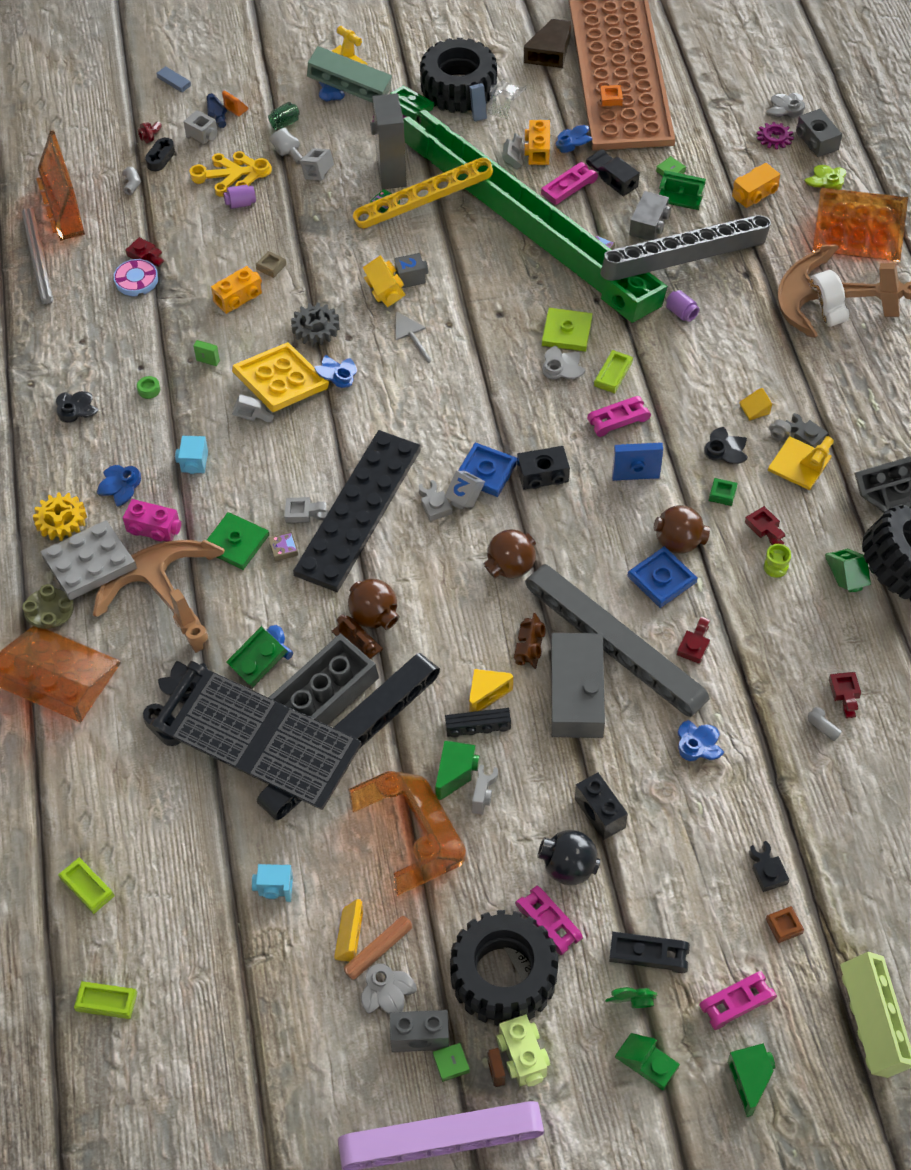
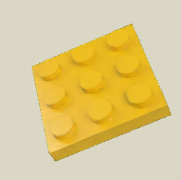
M289 342L234 364L232 367V372L272 413L326 390L329 385V381L320 377L314 367Z

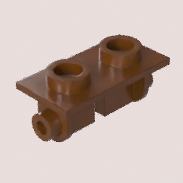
M533 613L532 619L525 618L521 622L518 640L526 642L517 643L514 654L517 665L522 666L525 665V662H530L534 669L537 668L538 659L541 657L542 638L546 634L545 625L536 613Z
M342 614L337 618L338 626L332 630L336 637L341 633L369 659L383 650L352 617Z

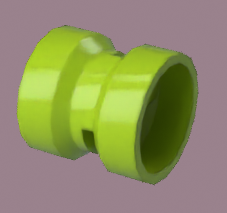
M774 544L768 548L764 562L766 574L779 578L787 573L791 559L790 549L782 544Z

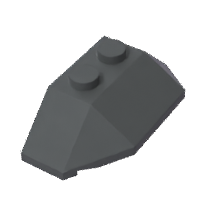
M911 456L854 473L860 496L885 513L895 506H911Z

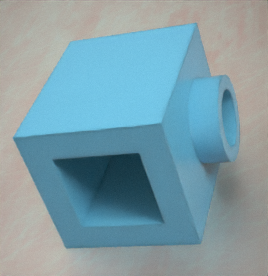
M182 436L180 449H176L175 460L176 463L180 464L181 472L190 474L205 473L208 456L206 437Z

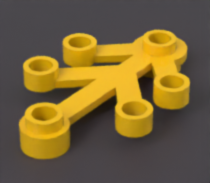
M237 151L233 154L234 162L225 158L221 153L212 156L215 167L223 166L226 169L206 170L205 166L197 164L189 170L191 180L196 184H202L209 178L226 177L222 182L214 186L215 194L223 197V193L227 192V188L242 175L248 176L236 182L235 186L246 184L249 186L258 177L264 178L270 175L272 166L264 158L253 160L246 156L244 152Z

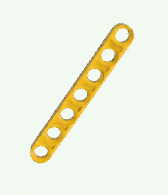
M479 158L368 203L354 211L353 219L359 228L365 229L490 178L493 173L491 162L487 158ZM480 166H488L485 172L477 171ZM461 174H468L465 180L457 179ZM448 182L445 188H437L439 183ZM421 190H428L427 195L423 197L417 196ZM408 198V202L406 204H398V201L400 199ZM382 206L389 207L388 210L384 213L378 212L379 208ZM362 214L369 215L365 221L358 220Z

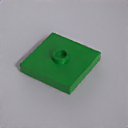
M227 512L206 541L224 548V553L216 558L244 570L269 537V530Z

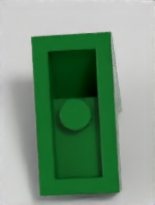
M630 1033L616 1053L615 1058L664 1091L679 1069L680 1064L656 1048V1039Z

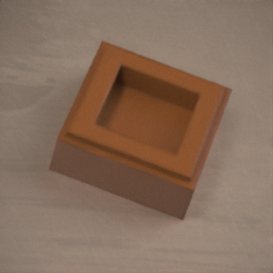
M792 906L766 916V921L778 943L804 933V928Z

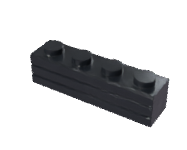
M509 708L445 715L447 737L511 730Z

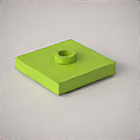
M549 308L542 346H556L562 349L586 352L593 313Z

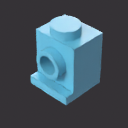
M258 864L257 874L252 876V891H258L259 896L267 899L285 896L286 902H291L293 887L291 865Z

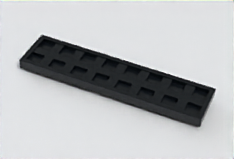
M381 430L377 431L294 568L293 574L295 577L338 593L420 453V444Z

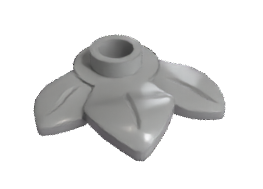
M791 93L788 96L785 94L773 95L771 102L774 106L767 110L766 113L772 116H784L787 114L792 118L799 117L805 110L803 97L798 93Z
M554 346L545 353L546 362L543 364L542 372L547 378L558 379L563 377L575 379L585 373V369L578 366L580 361L579 352L562 354L559 348Z
M375 964L367 971V986L362 992L361 1002L367 1013L375 1011L379 1006L389 1015L390 1012H402L404 1008V995L415 993L417 987L414 980L407 973L392 971L385 964ZM383 973L385 981L382 983L378 982L375 975Z

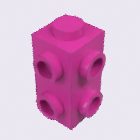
M135 499L131 500L123 516L126 532L135 536L149 537L155 541H172L175 534H179L181 529V521L179 520L177 510Z

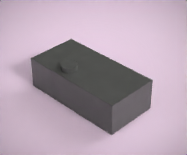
M398 93L372 96L374 122H370L371 134L375 135L376 161L381 188L383 190L407 187L404 121Z
M340 633L268 698L328 725L379 679L376 664Z
M552 633L551 737L603 738L605 728L603 634Z

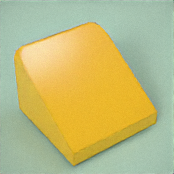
M763 388L756 390L739 402L749 421L771 413L772 402Z

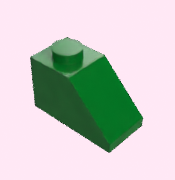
M848 548L825 554V558L839 587L848 590V592H858L863 590L864 586L871 585L868 563L865 562L863 554Z
M444 741L435 786L437 800L444 799L472 780L473 771H478L480 756L476 755V745Z
M764 1043L732 1051L727 1061L747 1117L753 1116L774 1072L773 1069L776 1068L774 1057L771 1052L766 1051Z

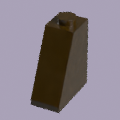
M551 19L524 45V63L563 68L571 38V21Z

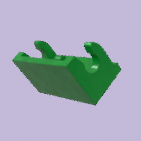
M665 170L659 187L661 189L659 195L669 197L668 204L699 210L704 196L706 179Z

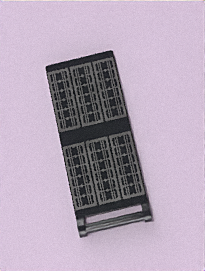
M190 661L186 667L187 672L157 718H153L149 726L159 733L168 735L303 802L323 810L361 747L360 740L214 673L194 661ZM196 675L202 676L171 726L166 725L165 723Z

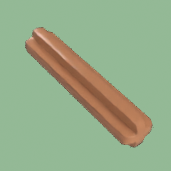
M405 916L397 919L344 966L346 975L354 980L412 929L410 920Z

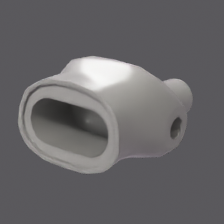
M287 128L274 132L269 137V141L274 145L277 153L281 156L290 154L295 162L300 164V160L303 157L296 150L300 146L299 140L291 135Z

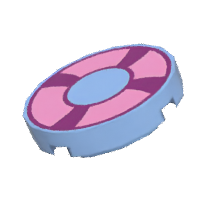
M129 260L117 267L114 272V282L118 291L124 295L138 296L139 293L146 294L153 290L158 283L157 270L147 260Z

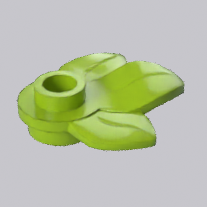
M817 165L814 167L815 175L806 178L804 181L810 186L825 187L826 191L837 192L842 189L846 171L841 167L832 169L827 165Z

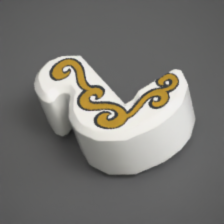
M832 270L812 275L809 285L818 291L822 318L826 326L832 327L848 321L849 310L844 303L845 292L839 276Z

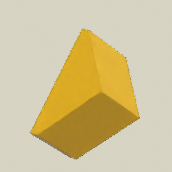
M474 669L469 699V712L482 711L512 691L513 675L505 672Z

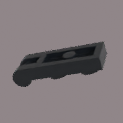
M612 931L609 962L667 969L675 973L688 972L689 964L686 961V955L689 954L690 943L682 940ZM667 951L674 952L675 958L667 957Z

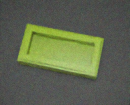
M612 350L594 381V387L615 394L633 363V357Z
M80 857L58 874L60 880L93 914L115 897L113 891Z
M81 981L74 1009L76 1012L131 1019L138 992L133 988Z

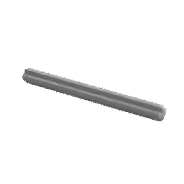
M24 208L22 215L40 299L44 305L47 303L51 304L53 297L35 214L32 208Z

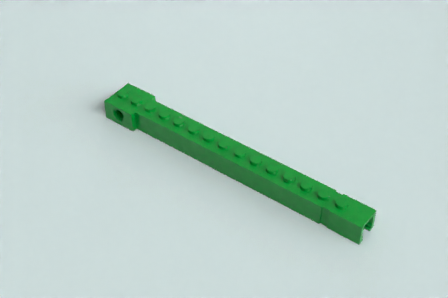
M420 111V124L410 117L403 119L405 143L424 158L429 159L442 172H447L479 158L489 159L493 168L491 177L465 189L602 294L601 300L631 323L663 306L668 288L666 284L650 272L614 281L604 279L600 273L604 255L607 251L611 250L609 247L460 135L451 131L448 126L428 111ZM480 166L477 171L485 172L488 166ZM461 174L457 179L465 180L468 174Z

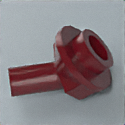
M149 122L141 123L138 129L140 140L146 144L154 141V135L162 128V124L155 122L151 126Z

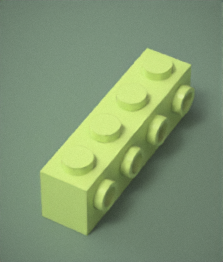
M866 952L840 964L843 973L842 981L849 994L850 1009L855 1015L858 1025V1037L863 1043L866 1053V1064L871 1074L889 1078L911 1069V1046L884 956Z

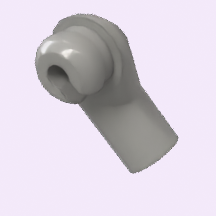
M127 167L122 172V175H126L125 179L128 180L123 191L127 195H132L141 183V180L135 168Z
M819 707L813 708L808 713L809 723L835 741L840 736L842 730L824 718L825 712Z

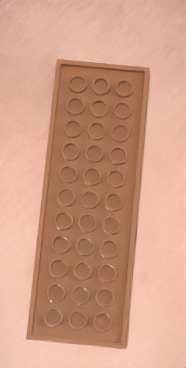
M568 0L587 121L590 128L589 133L590 137H592V151L675 146V135L648 0ZM621 85L622 105L602 106L600 86Z

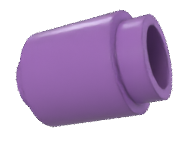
M247 184L228 187L227 192L223 193L225 205H229L230 209L251 206V203H256L254 187Z
M681 290L673 291L666 299V308L683 321L691 322L699 313L700 309L697 303Z

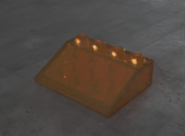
M53 130L49 132L38 166L40 177L36 178L39 190H44L40 193L44 205L48 204V206H45L48 218H53L50 221L53 233H58L59 239L62 241L85 235L74 188Z
M821 188L816 209L812 252L819 250L822 245L836 244L838 250L834 254L900 262L908 197Z
M32 626L1 650L0 688L81 723L121 662L118 659L52 631Z

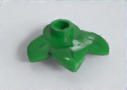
M623 987L612 990L611 995L614 997L607 998L605 1002L622 1003L631 1001V1008H648L654 1006V999L658 995L657 992L650 991L649 988L633 989Z

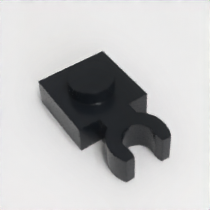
M767 841L763 842V853L757 852L754 845L750 846L749 855L752 860L758 862L753 864L752 869L762 891L766 892L787 885L790 879L779 856L771 858L770 844Z

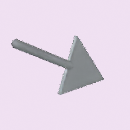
M396 311V340L410 335L426 361L431 362V358L414 335V333L424 330L426 327Z

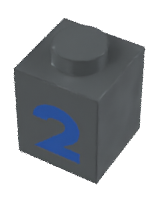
M420 253L394 258L397 270L395 275L398 274L403 281L404 286L402 288L426 283L425 274H428L429 270L427 262L422 261Z

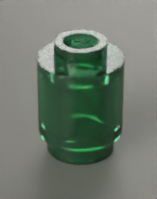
M287 102L272 110L271 114L268 115V120L275 130L282 129L298 121L300 112L295 104Z

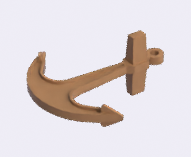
M836 244L822 245L819 250L797 261L785 273L778 288V301L782 315L790 325L805 333L808 337L816 338L818 334L800 309L808 301L819 299L818 291L809 285L810 277L808 275L822 263L828 262L838 250ZM880 263V282L877 284L842 282L845 298L871 296L879 298L882 301L885 317L900 316L901 297L904 296L911 300V281L906 284L899 281L896 263Z
M175 540L155 544L132 554L131 556L136 563L137 569L100 586L96 595L93 616L98 617L107 612L108 605L124 585L136 581L145 582L174 613L175 624L180 628L182 634L185 635L195 653L204 649L203 643L208 639L206 629L201 625L199 618L189 607L179 589L174 590L165 571L171 562L179 558L206 557L208 560L222 555L225 551L224 548L206 540L202 542Z

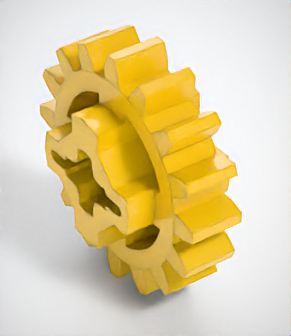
M58 492L55 498L48 495V501L40 500L41 507L34 508L36 514L33 515L37 531L41 532L42 537L49 535L52 541L56 536L59 537L60 541H63L66 535L72 537V532L80 533L79 526L86 525L84 519L87 518L84 503L79 502L77 496L71 498L70 493L62 497L61 493Z

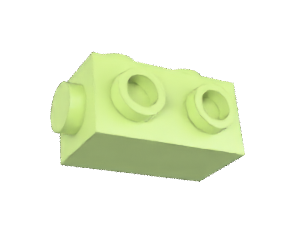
M527 1014L500 1023L499 1034L496 1035L500 1051H506L509 1061L506 1062L511 1079H517L519 1087L526 1084L530 1087L541 1083L544 1080L543 1078L547 1077V1066L550 1065L545 1048L540 1050L537 1040L540 1039L536 1024L529 1022Z

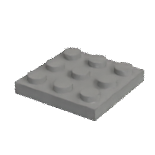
M107 520L40 551L69 600L137 569L134 559Z

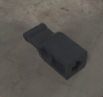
M601 149L586 159V164L597 170L600 178L623 197L639 186L640 172L621 158H612L605 150Z

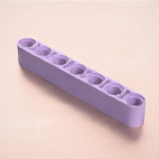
M529 1101L348 1133L338 1138L342 1170H362L534 1139L542 1136L545 1132L539 1103Z

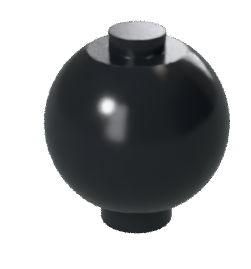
M576 830L561 831L551 839L544 837L539 846L537 858L544 860L545 869L555 881L564 885H577L585 882L590 878L591 874L596 875L600 866V859L597 858L598 853L595 844L587 835Z

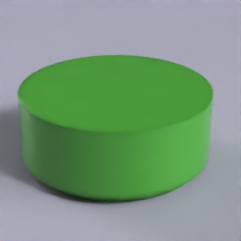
M146 376L137 382V391L142 398L151 399L160 393V384L155 377Z

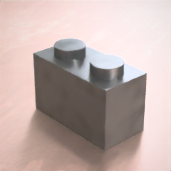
M644 191L631 218L629 235L649 241L655 240L657 234L662 233L664 219L668 220L671 207H668L669 197Z

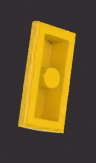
M361 899L354 900L342 910L334 955L335 960L350 962L356 957L364 912Z

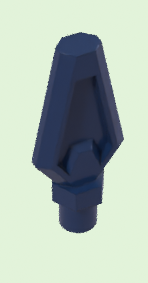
M208 94L206 96L208 116L215 119L220 128H224L226 126L225 114L227 109L215 94Z

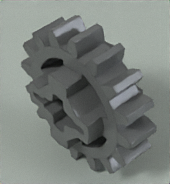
M319 302L313 307L311 303H308V308L306 309L301 306L300 312L295 311L294 318H291L292 333L295 334L296 339L302 338L303 344L310 341L311 346H314L315 342L323 345L324 340L331 342V336L336 337L337 330H340L339 315L335 314V309L329 310L327 304L320 307Z

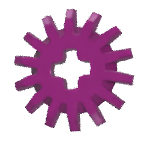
M772 122L771 125L765 123V128L760 126V131H757V140L762 141V145L768 144L767 148H771L772 145H774L775 149H778V145L781 148H786V145H791V141L794 140V137L791 136L793 131L788 132L790 127H784L783 123H780V125ZM772 134H774V135H779V138H778V139H776L775 137H772V138H771V136H772Z

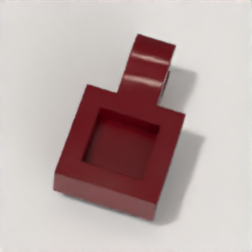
M140 237L125 249L126 255L131 259L147 260L155 266H160L164 262V259L159 257L162 251L156 248V245Z
M765 506L745 517V524L758 537L762 538L767 535L771 545H784L781 539L786 535L778 528L780 520Z
M700 617L695 632L686 631L677 650V656L701 664L710 644V639L705 637L709 629V619Z
M856 673L830 674L829 683L834 701L842 700L845 718H855V710H858L856 699H860L861 696Z

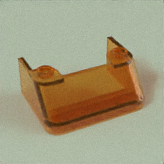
M387 771L348 789L353 813L386 797L392 798L403 794L425 833V836L419 838L413 847L417 862L394 872L395 892L398 896L464 863L466 858L465 846L430 784L424 777Z

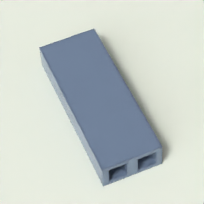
M166 66L156 73L157 78L180 92H184L191 86V82Z
M480 83L469 86L473 120L476 122L487 119L484 85Z

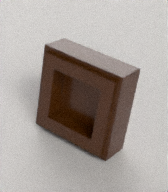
M499 1048L491 1049L487 1052V1062L493 1086H504L505 1072Z

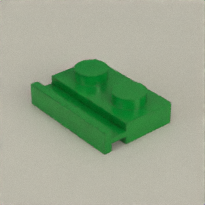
M404 85L390 93H398L402 114L412 118L414 121L418 116H421L419 114L420 111L426 110L430 112L434 108V102Z
M261 626L226 663L253 688L288 651Z

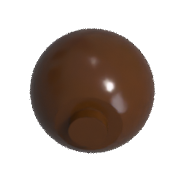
M676 505L666 509L660 517L655 519L653 527L659 543L670 552L676 554L691 552L699 544L706 545L710 535V527L703 524L700 514L693 508L684 505Z
M514 529L501 531L490 541L487 548L488 560L483 565L494 579L500 575L509 579L519 578L528 573L535 563L536 550L534 546L536 542L528 532L524 535L521 531Z
M366 579L362 582L357 581L352 585L349 590L351 593L348 598V610L356 623L372 629L382 626L385 630L390 629L397 623L400 618L396 613L398 600L395 591L388 583L379 579Z

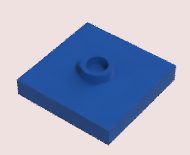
M475 442L458 471H467L482 479L485 483L481 491L498 497L517 465V458Z
M663 443L615 445L612 480L660 478L664 450Z
M665 546L629 570L627 577L659 608H662L697 583L698 579Z

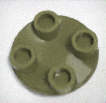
M51 584L41 586L40 590L31 594L22 606L26 620L31 625L42 629H51L64 624L71 617L74 610L73 600H69L63 590L54 588Z

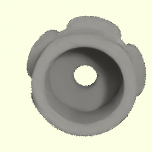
M775 420L769 426L771 436L775 440H787L791 436L790 431L792 428L784 420Z

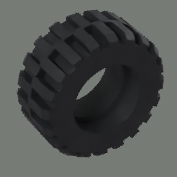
M449 38L445 42L439 41L435 46H431L421 58V91L425 98L434 102V107L438 106L439 110H449V113H455V111L466 113L468 110L472 112L469 86L480 83L484 85L486 104L487 101L489 102L494 97L497 90L496 57L483 43L479 41L476 43L473 39L469 38L468 40L463 38L452 40V38Z
M902 505L890 508L867 530L863 536L862 552H864L865 562L869 564V570L878 577L877 580L881 584L886 585L890 592L899 594V597L903 599L909 598L911 601V507Z
M497 910V915L491 916L489 912L481 914L480 921L477 922L476 919H472L467 923V931L464 929L460 930L457 935V942L453 943L451 948L450 977L452 989L455 990V997L459 1003H465V1010L470 1015H473L475 1012L478 1013V1020L484 1023L491 1019L494 1020V1025L499 1026L503 1021H508L527 1014L528 1020L535 1017L536 1010L538 1012L544 1010L547 1006V999H552L555 992L558 974V954L555 953L556 945L552 938H548V931L544 926L537 928V920L530 916L527 919L521 918L522 913L513 911L512 915L505 914V910ZM497 949H514L523 954L529 961L531 966L530 974L524 981L514 986L499 987L485 981L477 971V964L484 955Z

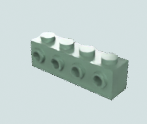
M317 46L308 61L307 77L373 103L372 96L386 95L391 89L392 75L328 49Z

